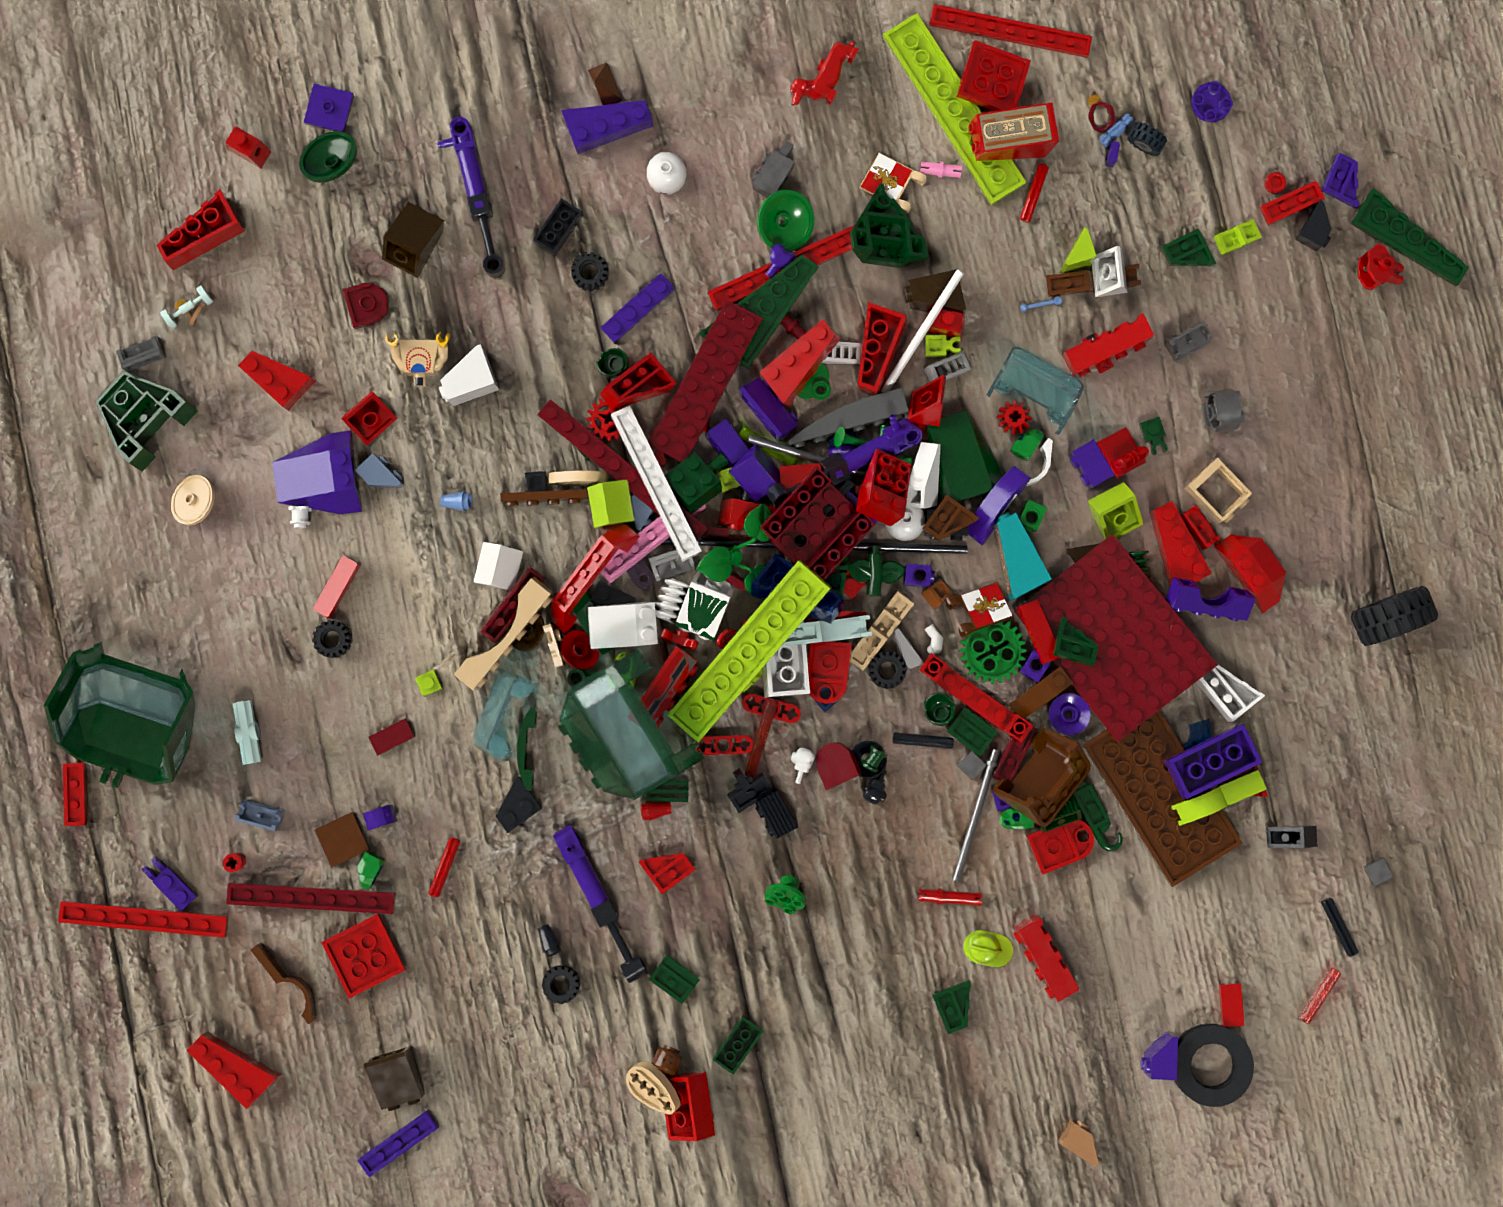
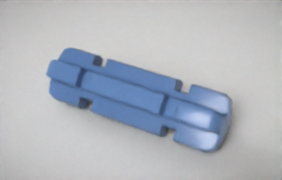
M1125 114L1121 118L1122 121L1119 120L1107 131L1108 134L1105 133L1099 138L1100 143L1104 147H1108L1112 140L1115 141L1127 130L1126 127L1129 128L1134 123V118L1131 115Z

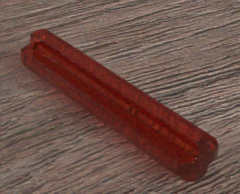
M1330 968L1300 1014L1299 1019L1306 1024L1311 1023L1340 978L1341 973L1338 970Z

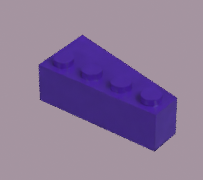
M645 100L561 110L577 155L653 127L652 117Z

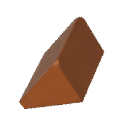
M940 578L922 593V596L933 609H936L947 597L952 596L954 593Z

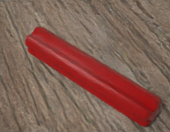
M1038 165L1020 216V220L1029 223L1032 219L1049 170L1047 165Z
M450 837L428 892L433 897L438 898L440 896L460 845L459 839Z

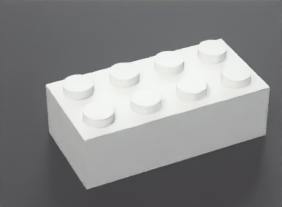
M806 644L780 647L762 668L764 698L810 694Z

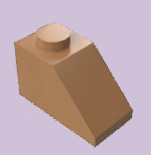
M1070 1120L1058 1142L1097 1168L1099 1162L1093 1136L1088 1130L1089 1126L1080 1120L1077 1123Z

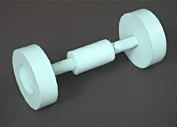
M202 285L196 288L200 296L180 306L179 310L172 315L166 309L160 312L171 329L178 326L174 320L175 317L181 313L185 314L202 299L207 305L213 303L211 296Z

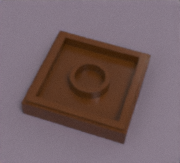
M354 812L314 830L331 868L371 850Z

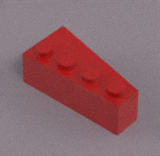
M220 189L214 193L215 196L212 199L206 200L193 216H188L184 224L179 228L176 227L156 245L164 261L172 270L181 267L245 231L229 200Z
M868 302L857 385L860 391L877 395L880 394L908 320L907 315Z
M1173 501L1150 512L1169 586H1171L1173 577L1192 580L1195 583L1212 574Z
M1033 915L1014 926L1016 932L1013 935L1018 944L1023 943L1026 948L1024 954L1029 963L1034 962L1037 968L1034 972L1038 979L1045 981L1047 987L1044 989L1049 998H1054L1057 1002H1060L1080 989L1066 964H1063L1061 954L1052 945L1050 934L1042 927L1044 923L1041 918Z

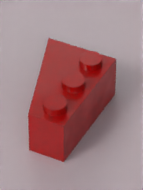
M251 351L238 365L288 411L316 382L311 376L254 351Z
M650 352L606 385L601 391L600 396L612 410L669 393L677 383Z
M735 498L721 500L717 525L741 531V529H744V521L748 513L760 504ZM767 506L771 513L776 510L775 507Z

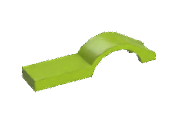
M1255 770L1219 785L1200 796L1171 806V809L1177 810L1181 819L1177 823L1180 826L1213 814L1228 805L1266 790V786L1259 770Z

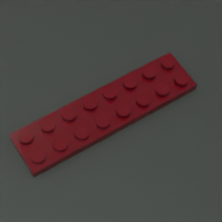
M726 299L649 442L651 447L679 462H683L690 456L763 318Z

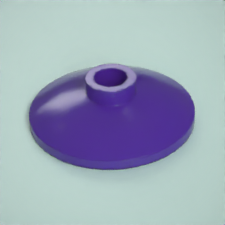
M1072 693L1062 694L1051 703L1049 720L1058 732L1074 735L1083 731L1088 725L1090 708L1081 696ZM1067 710L1072 712V716L1070 718L1065 717V712Z

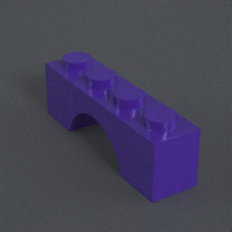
M1173 577L1165 600L1171 605L1173 610L1178 612L1186 610L1196 615L1204 613L1214 618L1222 616L1232 621H1239V619L1248 621L1256 598L1248 590L1228 587L1218 597L1211 599L1202 598L1200 588L1192 580Z

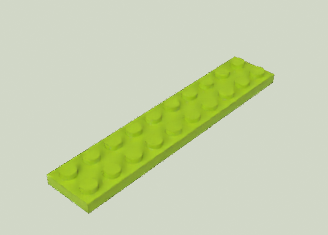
M918 13L883 33L882 37L990 205L995 204L1024 186L1026 181L1012 159L976 161L975 154L972 152L973 140L972 135L969 134L968 126L974 116L982 112L976 104L956 97L961 80Z
M798 560L673 707L668 716L697 742L701 741L832 587L804 562Z

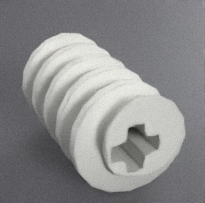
M672 578L665 579L664 581L668 587L661 588L665 595H658L662 602H655V606L659 609L655 610L657 618L674 624L670 619L678 618L674 610H681L677 603L684 602L680 595H686L687 592L683 588H689L690 585Z

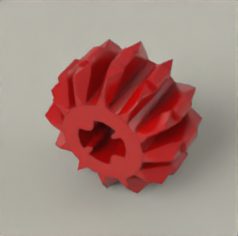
M1014 400L1011 406L1007 401L1005 402V408H999V412L1002 414L997 415L996 419L1003 420L998 424V427L1005 425L1004 433L1011 429V435L1014 436L1016 429L1018 433L1022 434L1024 432L1023 428H1029L1030 425L1026 421H1031L1032 417L1026 416L1030 412L1029 408L1022 409L1025 403L1022 402L1020 406H1017V400ZM1013 413L1016 414L1015 417H1019L1016 422H1012L1013 419L1009 418Z

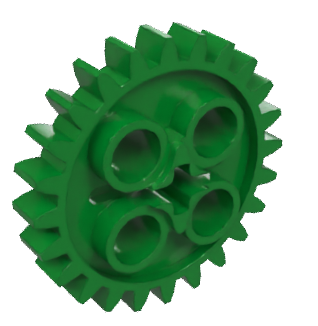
M1010 621L1003 625V622L974 631L965 637L966 641H960L959 643L964 645V648L958 651L964 653V656L959 659L966 660L967 662L963 665V668L970 667L968 675L976 673L975 680L981 676L982 683L990 679L991 684H994L996 678L999 683H1003V677L1010 680L1009 673L1017 675L1015 667L1021 669L1022 666L1018 662L1025 661L1021 653L1027 652V650L1021 649V645L1026 642L1019 641L1022 633L1015 634L1017 627L1010 629ZM993 631H998L1001 634L999 642L992 640L991 634ZM975 641H980L983 644L982 652L978 653L973 649ZM1005 641L1009 642L1008 645L995 651L996 656L990 654L979 661L976 660L978 656L990 650L989 646L993 648ZM1004 649L1011 651L1012 657L1010 660L1002 658L1001 653ZM986 659H990L994 663L991 671L986 670L983 666Z

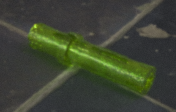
M744 425L738 435L748 441L750 434L765 438L764 434H758L746 427V425ZM759 446L763 451L789 466H792L797 459L795 456Z

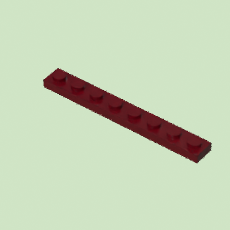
M228 883L226 904L394 914L396 893Z

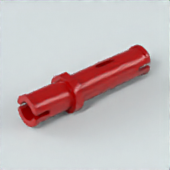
M919 888L918 902H934L937 905L948 903L981 906L982 900H976L982 898V893L943 891L940 888L937 890Z

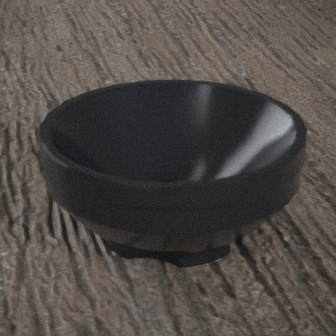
M873 741L860 742L852 749L862 772V775H859V777L865 779L879 776L887 764V757L883 758L877 767V773L861 764V757L866 753H870L872 745L884 750L880 744Z

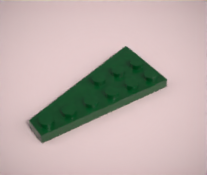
M799 256L773 278H770L765 284L736 304L763 318L740 361L746 368L749 369L818 270L819 266L805 256ZM713 323L698 334L706 338Z

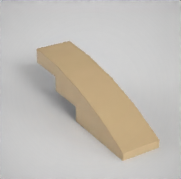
M898 590L867 631H872V636L863 637L853 649L851 662L864 671L915 602Z

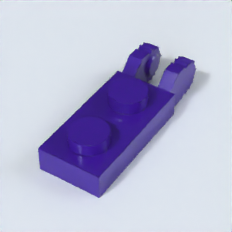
M154 857L151 859L152 863L162 872L157 876L146 865L142 868V871L148 878L153 880L152 882L180 911H184L198 895L170 867H167L158 857Z

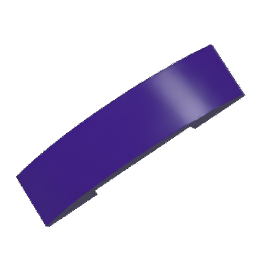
M1016 466L1010 469L993 487L978 508L975 515L979 519L969 525L968 535L983 545L995 528L992 526L1015 494L1020 495L1031 478Z

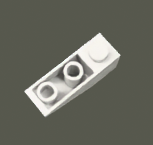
M921 442L910 475L906 506L917 508L937 506L941 444Z

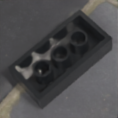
M561 198L533 239V242L556 257L583 217V212Z

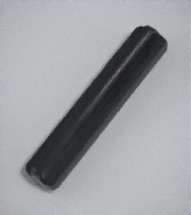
M893 733L892 736L894 744L952 749L954 746V738L907 733Z
M1324 899L1321 901V904L1347 956L1352 957L1358 954L1359 951L1333 899Z

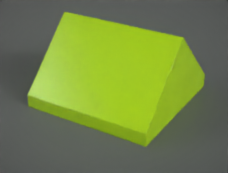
M1084 227L1059 273H1069L1089 267L1097 256L1087 228Z
M628 480L602 482L587 487L594 528L635 521Z

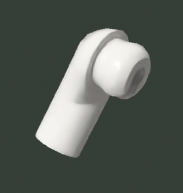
M931 624L925 629L931 638L927 651L929 654L936 655L942 650L943 637L936 627Z

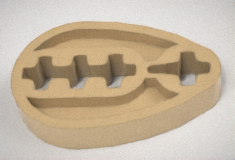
M599 471L549 473V484L592 486L608 482V473Z
M639 1062L628 1071L626 1076L628 1089L640 1102L651 1109L665 1114H673L680 1107V1100L674 1087L656 1066L648 1062Z

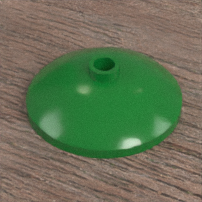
M780 190L772 193L764 200L757 216V228L763 242L770 248L781 244L785 247L786 251L792 252L801 248L809 240L814 228V212L811 204L802 194L792 190ZM779 217L782 218V221H781L780 224L778 223V218H779Z

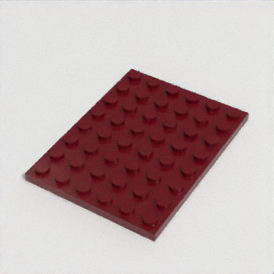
M1113 534L1022 604L1024 605L1038 599L1055 640L1060 619L1066 617L1068 619L1067 622L1076 630L1079 628L1088 639L1093 640L1098 645L1096 661L1093 667L1064 658L1055 659L1053 662L1057 667L1061 666L1072 680V686L1117 742L1218 666ZM1017 608L1016 610H1014V613L1018 616V618H1019V619L1022 621V623L1024 624V622H1023V620H1022V617H1021V615H1020V613H1019V611H1018V608Z

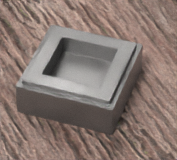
M971 751L957 766L973 780L987 765Z
M1380 858L1363 867L1373 886L1393 877L1384 858Z

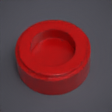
M1279 172L1269 174L1264 182L1265 189L1272 194L1280 193L1286 186L1285 176Z

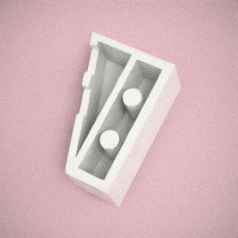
M1219 665L1196 682L1227 722H1233L1266 696Z

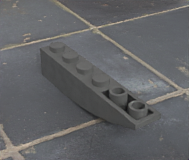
M902 388L845 405L804 428L788 441V445L799 449L805 447L806 443L814 441V444L826 441L825 437H835L839 427H844L845 432L853 430L854 433L865 430V426L873 424V427L884 425L886 420H890L889 417L892 414L896 415L898 421L905 419V415L908 414L909 410Z

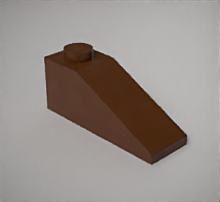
M1061 666L1056 667L1038 683L1012 701L1009 707L1015 714L1025 719L1056 697L1073 682Z

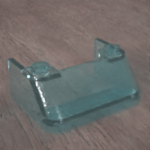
M1015 346L1009 352L986 396L990 397L994 389L1000 394H1009L1012 390L1020 393L1048 409L1047 416L1049 420L1054 424H1059L1055 433L1059 435L1075 410L1084 389V384L1079 379L1034 354Z

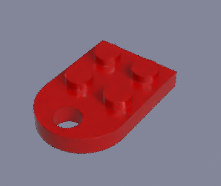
M832 641L810 643L808 658L809 695L814 700L823 704H832L839 701L845 695L848 688L853 644ZM825 687L831 690V696L828 699H823L820 695L821 690Z
M1081 820L1044 833L1038 830L1026 835L1042 875L1085 858L1091 852L1094 845V835L1091 828ZM1080 830H1085L1088 834V838L1084 842H1080L1077 839V833Z

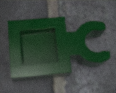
M1160 417L1139 423L1145 443H1152L1150 448L1152 455H1157L1156 446L1162 447L1163 452H1166L1168 447L1161 440L1166 434Z

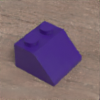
M1165 1031L1144 1051V1057H1141L1140 1068L1150 1079L1177 1080L1178 1037L1171 1032Z

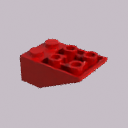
M876 449L858 494L856 511L890 527L904 518L912 464Z

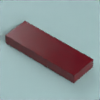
M1032 727L1022 743L1010 736L992 777L999 780L1007 778L1011 782L1015 779L1032 743V738L1038 730L1037 728Z

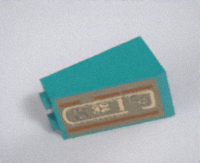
M1008 512L997 519V523L993 528H995L994 535L1009 601H1012L1052 578L1016 513L1010 515Z

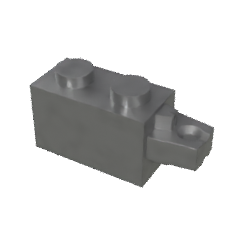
M786 141L781 150L776 148V150L773 149L771 154H766L762 161L763 168L760 172L756 171L751 180L754 191L767 198L772 193L781 190L794 168L795 162L792 160L793 157L790 156L793 144Z

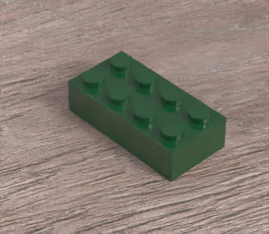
M742 1015L712 1057V1060L734 1075L764 1030Z

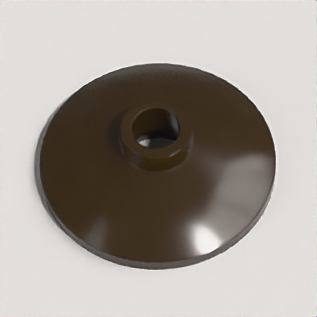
M539 616L533 625L529 623L525 627L526 634L520 641L516 639L512 646L522 652L534 649L544 635L543 626H545L543 618Z

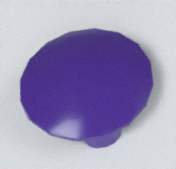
M1217 81L1200 85L1194 91L1191 99L1195 115L1200 120L1208 123L1224 119L1233 105L1228 90Z

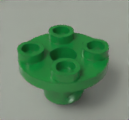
M784 875L781 877L779 884H772L766 888L764 901L768 905L782 909L787 914H794L795 911L805 907L806 897L798 890L800 881L792 875Z

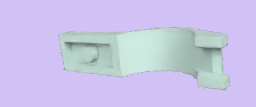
M870 615L801 623L781 647L872 636V631L867 632L866 620L870 619Z

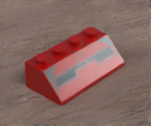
M676 646L630 714V717L650 730H653L654 727L658 729L664 721V718H662L666 710L669 712L676 703L673 700L676 694L679 693L681 695L687 684L685 681L688 676L693 677L699 667L696 665L698 661Z

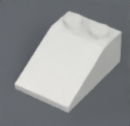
M655 602L588 607L591 649L658 644Z

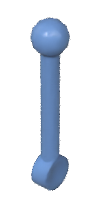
M1055 297L1053 300L1035 304H1021L1020 310L1025 312L1030 308L1050 304L1060 305L1062 299Z

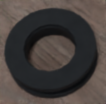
M1208 1023L1194 1026L1178 1038L1177 1080L1174 1081L1178 1088L1191 1100L1204 1106L1220 1107L1233 1103L1246 1092L1253 1078L1254 1061L1247 1043L1237 1033L1222 1025ZM1213 1043L1222 1045L1231 1055L1233 1064L1231 1074L1226 1081L1219 1085H1202L1192 1073V1058L1196 1051L1204 1045Z

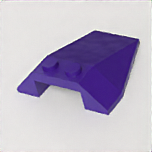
M352 431L330 433L272 462L277 503L291 506H309V508L336 514L362 512L360 491L356 489L352 451H354Z

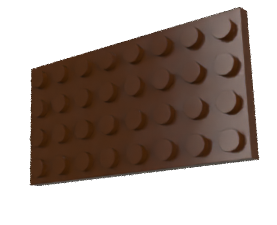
M1160 710L1119 742L1106 729L1082 744L1171 887H1174L1243 844L1222 809L1203 818L1180 826L1178 825L1177 821L1181 819L1177 810H1172L1171 806L1200 796L1210 790L1207 789L1188 799L1181 798L1164 760L1184 751V748Z

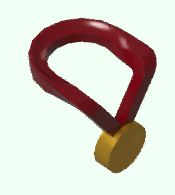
M1099 95L1090 96L1087 99L1088 105L1091 106L1088 115L1089 121L1095 131L1105 132L1115 123L1114 109L1110 104L1101 102ZM1096 106L1107 109L1110 115V121L1107 125L1099 127L1095 124L1094 111Z

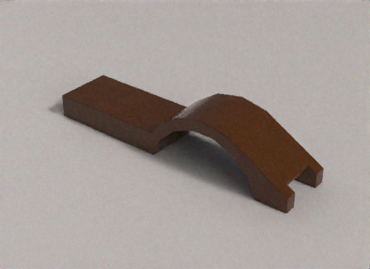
M1139 264L1125 266L1127 288L1141 285V280H1137L1136 270L1140 269ZM1084 270L1046 275L1048 297L1095 292L1092 271Z
M262 943L254 946L251 952L276 984L291 982L302 990L306 1003L305 1010L301 1016L305 1021L310 1024L317 1019L314 994L310 985L300 977L287 976Z

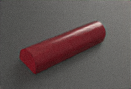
M531 566L527 567L479 630L481 634L495 644L516 618L518 594L533 577L542 583L546 579Z

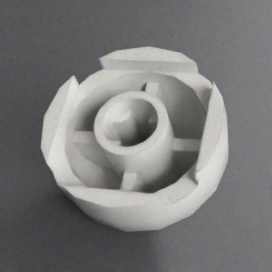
M661 152L649 161L646 169L647 180L650 187L656 192L673 194L684 186L687 169L683 160L677 154Z
M906 506L905 517L891 527L885 524V528L892 537L900 541L913 540L923 531L922 528L926 523L925 513L922 508Z

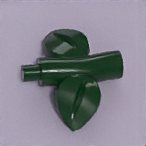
M871 546V554H868V561L856 559L849 564V572L854 580L857 582L868 581L866 596L880 597L882 582L886 584L895 583L906 570L903 565L894 561L882 563L879 546Z

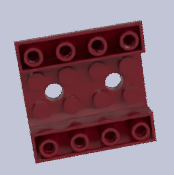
M816 466L759 528L794 565L798 560H801L819 577L825 580L876 524L868 516L857 512L856 508L831 484L832 480ZM827 504L833 507V513L830 516H825L823 513V508ZM801 534L805 538V543L802 546H797L795 544V537Z

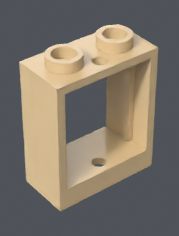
M1219 458L1213 460L1184 488L1218 524L1223 521L1227 523L1235 516L1233 511L1238 507L1242 509L1250 501L1248 497L1252 494ZM1215 471L1240 495L1221 515L1196 490Z

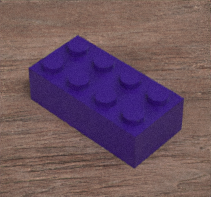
M1240 724L1164 760V763L1181 798L1188 799L1262 763V760L1244 724Z

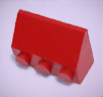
M706 1072L668 1075L667 1079L674 1087L680 1100V1107L673 1114H665L668 1139L675 1141H700L715 1136Z

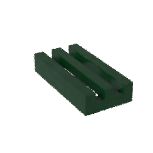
M647 780V801L688 802L689 781ZM651 785H684V790L651 789ZM651 793L684 794V798L651 797Z

